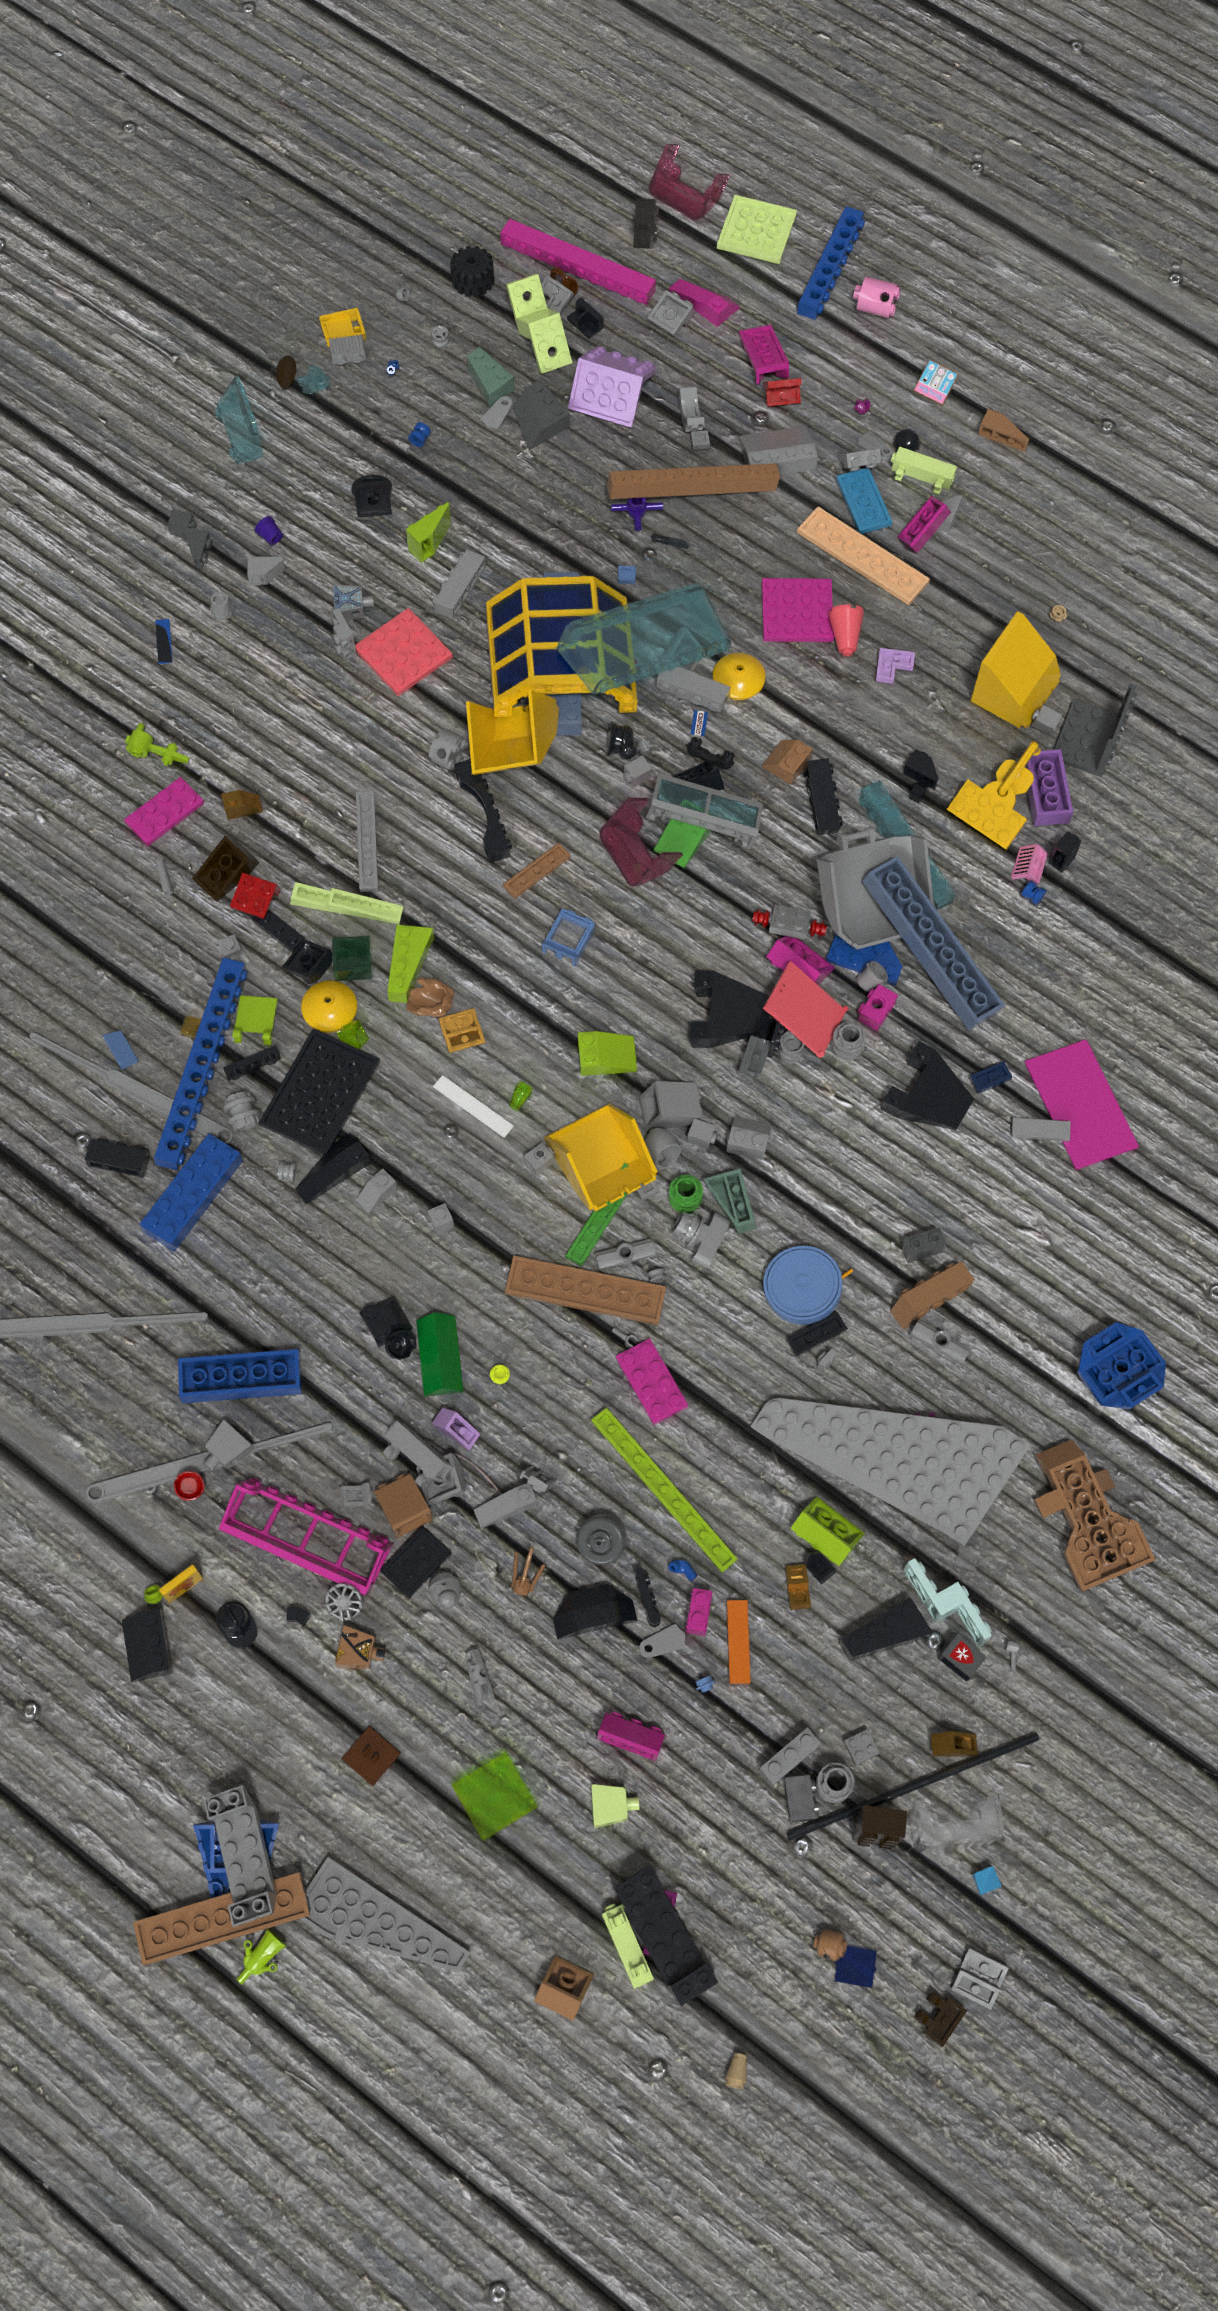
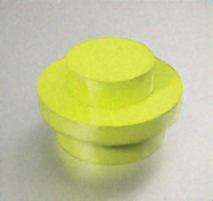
M501 1364L495 1365L490 1371V1378L496 1384H504L510 1377L509 1369Z

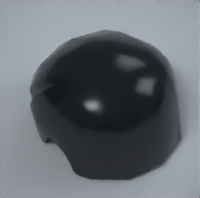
M903 429L896 434L894 447L897 451L899 447L911 451L919 450V436L911 429Z
M395 1330L385 1340L386 1353L396 1360L410 1357L411 1352L417 1347L416 1337L412 1332L406 1330Z

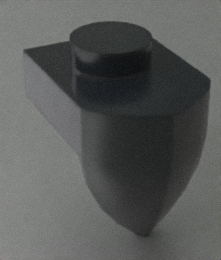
M814 1552L808 1555L806 1568L821 1585L836 1573L835 1568L821 1553Z

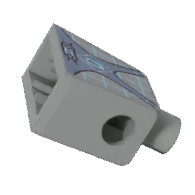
M333 585L334 608L340 609L346 621L363 618L364 607H374L373 596L363 597L360 586Z

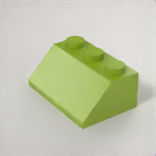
M817 1496L801 1512L790 1528L798 1537L806 1540L815 1550L823 1553L832 1563H836L838 1566L844 1562L865 1535L862 1530Z

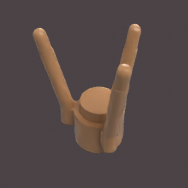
M534 1547L529 1549L522 1577L519 1576L518 1580L519 1553L517 1551L514 1553L511 1587L513 1588L512 1592L527 1597L529 1592L533 1593L534 1586L545 1568V1564H542L530 1584V1579L526 1577Z

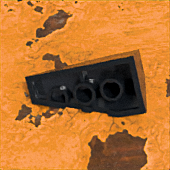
M349 1133L333 1144L328 1154L323 1155L295 1189L305 1204H308L370 1165L369 1154L359 1140Z

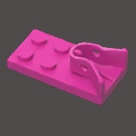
M772 325L739 331V338L756 373V385L760 384L764 379V373L774 372L776 377L789 378V362Z

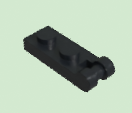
M643 1568L634 1570V1576L650 1627L656 1628L660 1625L661 1616L654 1610L653 1605H656L654 1593H650L648 1585H651L648 1573H644Z

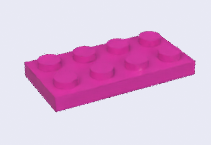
M179 777L126 817L124 822L147 846H150L204 804V800Z
M650 1338L615 1356L616 1361L653 1426L688 1408L685 1398Z

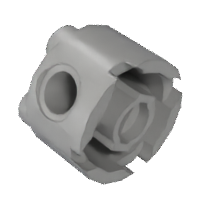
M443 728L437 734L440 736L438 740L434 738L431 744L429 758H431V762L447 770H452L454 764L463 761L464 756L462 754L467 748L469 741L463 736Z

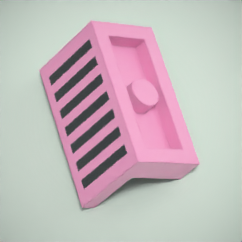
M1038 844L1020 847L1011 878H1026L1029 882L1032 880L1038 885L1048 853Z

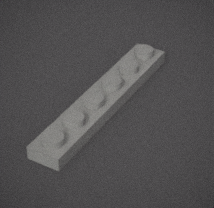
M374 791L356 792L360 892L378 891Z

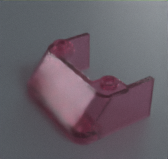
M666 144L649 184L650 193L692 219H701L719 201L730 175L716 174L712 185L706 189L703 195L679 180L681 167L674 162L680 145Z
M628 798L600 830L601 841L630 886L643 885L667 873L683 856L682 852H662L653 859L638 835L643 826V819L639 812L649 802L648 798Z

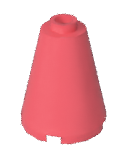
M851 604L838 605L833 607L832 611L829 610V618L838 652L843 656H852L857 650L864 616V609L856 605V608H851Z

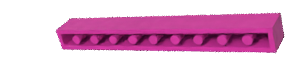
M509 219L500 232L502 245L639 303L647 305L656 291V279L515 220Z

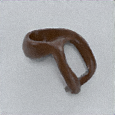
M552 268L550 277L556 280L555 274L562 277L561 285L572 291L575 295L578 292L577 281L566 275L560 268Z

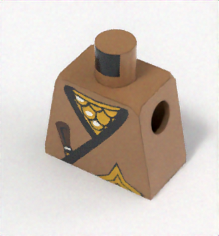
M343 1626L335 1666L339 1669H370L372 1659L384 1661L386 1649L375 1647L376 1638L348 1626Z

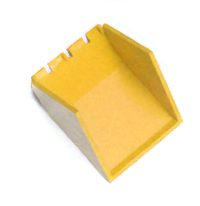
M1016 612L981 662L971 702L1018 728H1021V726L1028 728L1034 720L1032 719L1036 709L1040 710L1043 704H1045L1052 691L1060 682L1059 678L1061 676L1056 655L1024 614Z
M528 690L529 705H526V709L524 705L512 707V717H494L493 709L467 701L466 710L472 774L479 775L541 764L557 734L559 707L557 706L556 699L533 690Z
M611 1103L543 1137L547 1146L554 1152V1158L575 1193L589 1210L594 1209L596 1212L607 1206V1201L611 1204L623 1198L624 1192L628 1195L640 1189L641 1183L645 1186L656 1180L657 1169L635 1118ZM624 1163L628 1164V1167L621 1168Z

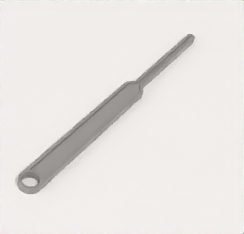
M36 1033L30 1034L33 1042L104 1078L107 1086L168 1117L174 1101L171 1098L117 1070L107 1071ZM184 1111L181 1115L186 1116L190 1112ZM197 1113V1125L194 1132L204 1137L209 1133L217 1139L221 1133L227 1132L230 1134V1139L224 1143L227 1145L232 1143L233 1134L230 1129Z
M203 1312L113 1318L108 1313L3 1319L0 1320V1339L110 1332L114 1327L204 1322L209 1317L207 1313Z
M327 1423L252 1444L254 1450L248 1455L331 1432L333 1430L332 1424ZM205 1452L92 1484L86 1491L87 1498L93 1503H99L173 1482L185 1470H194L199 1474L209 1472L211 1470L203 1462L211 1454ZM219 1463L213 1470L223 1468L224 1466ZM93 1488H100L102 1495L98 1499H92L90 1491Z

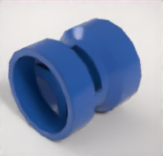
M418 422L414 427V431H411L408 439L413 445L422 447L425 443V438H428L431 430L426 424Z
M1031 880L1024 888L1021 896L1029 898L1037 906L1047 890L1043 887L1039 888Z

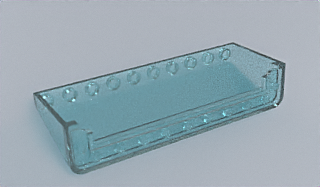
M695 583L572 621L564 629L557 650L594 695L600 692L604 693L612 688H619L627 683L631 684L639 679H646L654 674L658 675L661 672L673 670L682 665L685 666L688 663L699 661L706 657H712L721 652L724 653L730 648L731 640L704 588L700 583Z

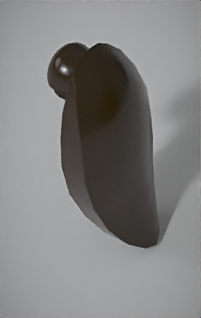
M290 355L282 357L277 365V380L283 390L290 388L296 375V362Z

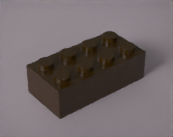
M864 1805L855 1815L853 1841L858 1842L857 1845L862 1847H870V1845L876 1844L879 1845V1849L891 1850V1848H894L905 1838L907 1811Z

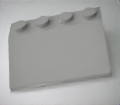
M805 426L739 436L746 465L776 463L779 475L816 470L818 456L815 444Z

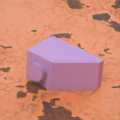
M443 1407L432 1422V1425L443 1435L467 1450L472 1448L480 1436V1433L457 1412Z

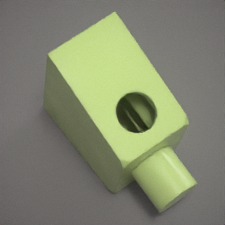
M596 1784L591 1786L594 1828L627 1821V1811L640 1810L639 1797L626 1798V1788Z

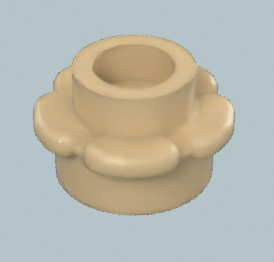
M1062 605L1054 606L1050 612L1051 619H1054L1056 622L1065 620L1067 617L1066 608Z

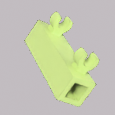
M899 447L897 453L894 452L891 458L893 463L892 470L896 471L894 480L901 482L903 475L925 481L935 485L933 493L940 495L942 488L950 490L956 475L957 466L903 447Z
M615 1903L604 1908L605 1913L602 1914V1918L633 1989L653 1981L654 1978L622 1905L617 1907Z

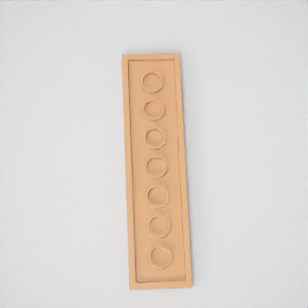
M817 507L797 529L799 535L908 606L929 584L930 578L820 507Z

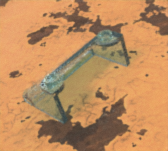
M236 375L216 404L217 408L214 411L217 419H222L231 444V448H228L231 459L235 458L236 464H241L262 458L263 455L254 415L240 377Z

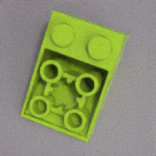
M449 502L438 506L436 510L424 515L422 519L412 523L406 529L408 550L420 563L436 553L451 525Z

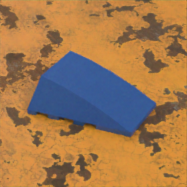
M259 1819L270 1862L279 1823ZM215 1822L193 1824L211 1898L231 1893Z

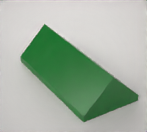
M434 1312L416 1320L424 1397L464 1392L456 1317Z

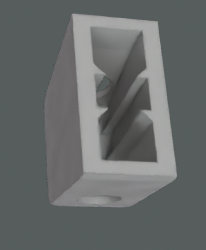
M223 1420L205 1445L207 1452L211 1455L203 1464L211 1471L219 1463L226 1469H229L254 1449L244 1437Z

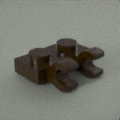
M933 1992L929 1995L927 2001L939 2009L938 2013L932 2020L924 2012L918 2011L914 2019L927 2027L924 2034L943 2048L967 2010L951 1997L944 2001Z

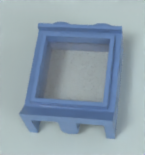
M561 908L545 941L542 942V952L546 954L547 950L551 949L555 951V956L558 959H562L563 956L571 958L572 966L576 967L595 932V923L590 918L578 916L571 910Z

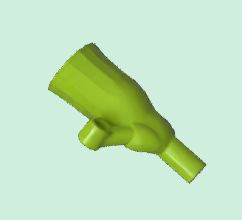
M268 1928L253 1952L251 1950L253 1942L246 1940L244 1942L246 1955L243 1959L245 1969L236 1980L243 1985L251 1974L260 1975L264 1972H275L278 1969V1965L275 1962L270 1965L266 1964L287 1946L286 1943Z

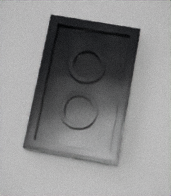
M421 1526L385 1564L380 1572L404 1595L411 1599L452 1553Z

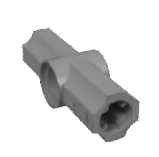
M651 1239L633 1244L623 1243L617 1248L595 1253L599 1271L619 1265L628 1266L634 1261L656 1256ZM622 1252H628L630 1256L624 1258L620 1254Z
M918 1320L910 1334L912 1337L930 1346L934 1352L942 1353L961 1365L971 1350L952 1339L947 1332L938 1331L921 1320ZM942 1339L945 1345L937 1344L936 1340Z

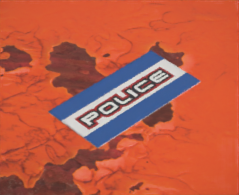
M694 710L690 735L705 736L708 712Z

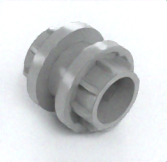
M845 1022L840 1024L833 1034L831 1044L833 1052L845 1060L859 1057L865 1047L866 1033L856 1023Z
M238 1092L225 1099L223 1110L224 1113L231 1114V1118L227 1122L230 1127H233L234 1131L242 1132L258 1125L261 1114L259 1110H253L252 1106L256 1103L255 1097L250 1096L249 1092Z
M830 1763L824 1766L816 1778V1790L819 1796L829 1803H840L846 1800L854 1789V1776L851 1770L841 1763ZM834 1775L842 1780L843 1787L840 1791H834L828 1786L827 1779L829 1776Z

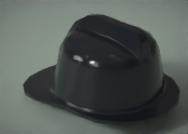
M228 1602L219 1608L216 1614V1623L229 1644L236 1648L250 1646L257 1637V1626L247 1608L239 1602Z

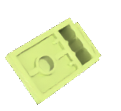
M536 273L507 283L506 287L518 332L520 335L531 339L539 372L543 374L571 364L572 359L560 313L547 308L539 275ZM525 291L530 292V298L527 301L523 299ZM550 347L555 348V354L553 356L548 355V349Z

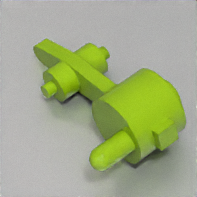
M143 723L137 725L136 730L132 731L131 736L127 735L125 744H127L126 750L134 757L145 758L149 752L163 756L161 761L165 766L172 765L173 760L185 764L189 762V757L177 752L178 747L175 743L168 744L166 748L153 745L152 736L143 731L145 728Z

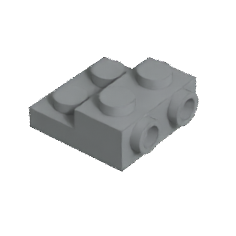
M666 290L647 319L675 337L682 326H686L695 313L694 305L688 300H681L680 296L675 292L670 293Z
M880 448L840 454L839 462H843L844 468H849L850 471L860 470V466L866 465V468L877 467L876 463H881Z
M337 608L332 610L333 618L331 619L334 626V634L332 635L335 642L334 648L338 655L341 654L343 660H347L356 655L354 635L340 609Z

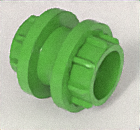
M681 1175L672 1181L669 1187L668 1198L673 1209L680 1213L683 1211L691 1213L701 1205L703 1187L697 1178L691 1175ZM681 1192H689V1193L692 1194V1195H691V1196H688V1197H685V1196H682V1195L679 1194V1193H681Z

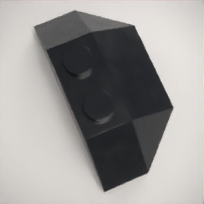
M610 1584L568 1593L553 1618L557 1640L638 1621L633 1600Z

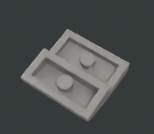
M968 1947L951 1990L991 2010L1000 1992L1001 1984L1009 1966Z

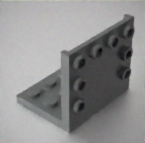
M1129 684L1118 714L1076 699L1073 700L1054 749H1061L1065 765L1102 777L1106 765L1110 766L1121 739L1118 734L1124 731L1138 694L1134 692L1137 685Z

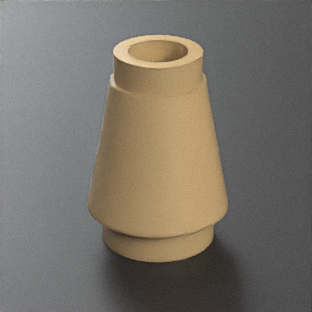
M734 2053L725 2077L727 2086L743 2089L744 2084H746L747 2073L746 2055Z

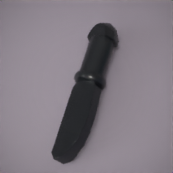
M658 534L651 536L654 542L689 548V544L679 538H670L669 536L666 537Z

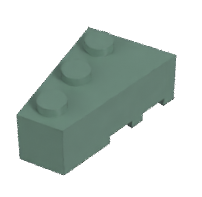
M481 347L467 355L468 371L476 385L479 386L489 408L500 397L507 396L514 390V376Z
M741 1169L703 1179L705 1186L738 1234L757 1229Z

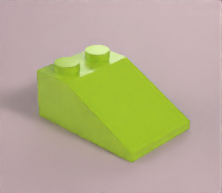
M599 1031L578 1032L581 1076L637 1072L634 1036Z

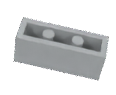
M807 1727L761 1766L758 1772L772 1788L816 1751L821 1743Z

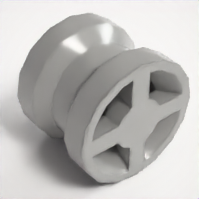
M436 326L432 329V343L437 348L446 347L449 343L448 330L444 326Z
M280 1161L278 1180L288 1179L294 1182L297 1168L296 1163L286 1164L284 1161Z

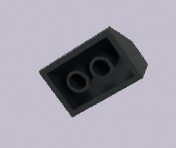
M703 762L672 776L719 791L725 788L719 768L708 762ZM660 783V788L668 802L680 806L684 800L688 803L700 802L704 799L703 797L708 796L707 792L677 783L672 785Z
M161 1609L140 1612L123 1620L122 1626L131 1682L173 1674L164 1614Z

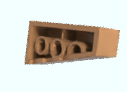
M962 1261L956 1265L951 1263L943 1272L937 1271L932 1274L929 1280L925 1281L923 1279L914 1286L915 1288L903 1290L899 1294L901 1297L890 1312L904 1330L910 1326L909 1324L914 1318L917 1321L922 1319L931 1308L934 1311L944 1304L945 1299L950 1301L969 1289L975 1279Z

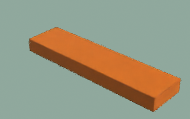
M727 1600L729 1684H750L748 1600Z

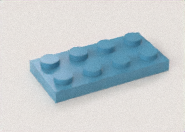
M869 468L836 477L837 484L860 534L892 526L891 517Z

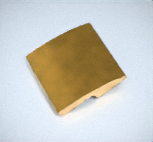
M475 1008L438 1018L449 1053L485 1043Z

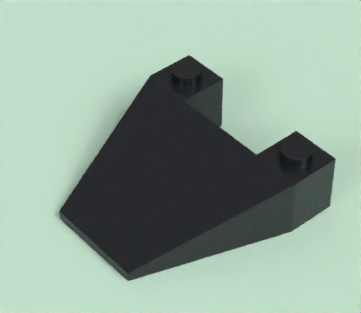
M695 970L694 990L696 996L712 998L710 1021H691L689 1039L692 1048H713L748 1038L751 1035L768 1032L770 1014L763 1007L769 995L716 971Z
M919 1041L911 1053L907 1065L922 1072L909 1094L891 1086L882 1102L881 1110L898 1119L957 1130L974 1098L939 1053L932 1047Z

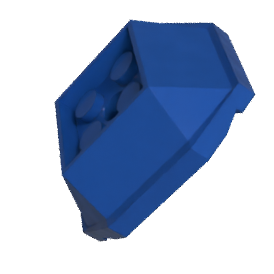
M1115 1322L1083 1343L1077 1374L1101 1406L1132 1409L1163 1389L1166 1362L1142 1330ZM1116 1366H1122L1125 1372L1118 1371Z

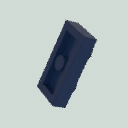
M1003 1061L970 1075L969 1079L979 1094L1012 1080V1075Z

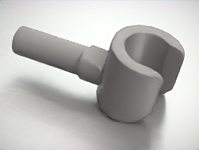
M615 1327L612 1332L625 1341L627 1348L633 1347L628 1343V1339H632L636 1343L638 1341L634 1335L627 1336Z
M1009 1640L1005 1651L1011 1652V1671H1016V1657L1019 1645L1017 1642Z

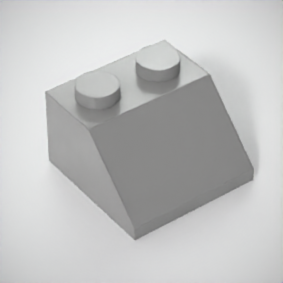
M735 1116L726 1152L764 1160L772 1125Z

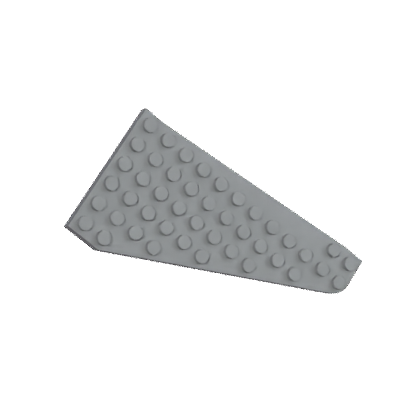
M775 1398L768 1401L750 1426L769 1440L943 1532L963 1546L966 1545L1031 1446V1444L1003 1426L784 1398Z

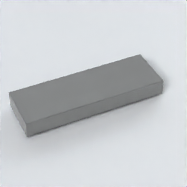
M1013 1117L1011 1138L1069 1142L1071 1121Z

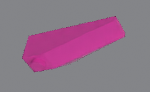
M679 279L669 287L671 293L675 292L680 296L681 300L691 302L694 305V310L716 327L721 325L740 308L729 297Z

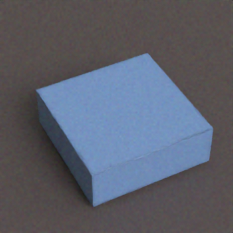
M618 566V584H635L636 566Z

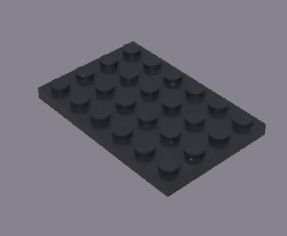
M313 1028L261 1117L259 1126L319 1154L327 1155L377 1069L380 1059Z

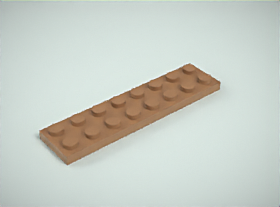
M514 1255L505 1289V1294L654 1325H659L666 1286Z
M301 1872L274 1880L277 1895L273 1914L237 1927H232L228 1905L233 1904L231 1893L133 1922L142 1966L311 1916Z

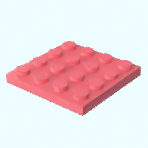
M409 608L355 645L356 653L397 696L453 658L451 651Z

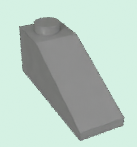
M526 1483L474 1509V1513L482 1529L537 1507V1499L531 1484Z

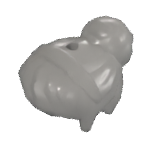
M438 1572L433 1576L429 1584V1593L433 1602L439 1607L450 1609L458 1603L461 1595L458 1578L450 1572Z

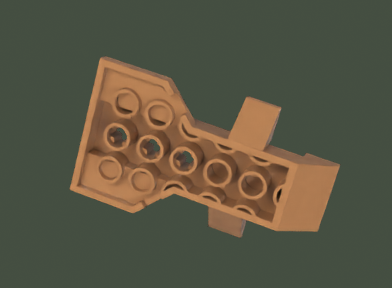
M1073 1440L1035 1455L1043 1474L1046 1473L1053 1491L1034 1499L1042 1518L1063 1510L1072 1529L1064 1556L1081 1592L1156 1560L1139 1523L1111 1511L1103 1493L1116 1487L1107 1469L1093 1473L1085 1454ZM1088 1515L1095 1518L1093 1525L1087 1521ZM1097 1534L1099 1536L1102 1535L1104 1538L1101 1543L1096 1540ZM1106 1552L1108 1555H1112V1559H1110V1562L1109 1560L1106 1561L1105 1559Z

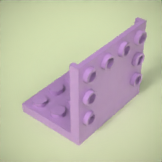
M597 346L578 359L568 409L632 428L642 385L656 374L658 366H654L650 361H637V358L633 356H621L620 352H607L605 348Z

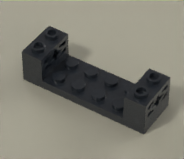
M649 1865L611 1889L622 1905L677 2004L683 2006L719 1982L708 1963L702 1959L661 1888L660 1880L652 1866Z

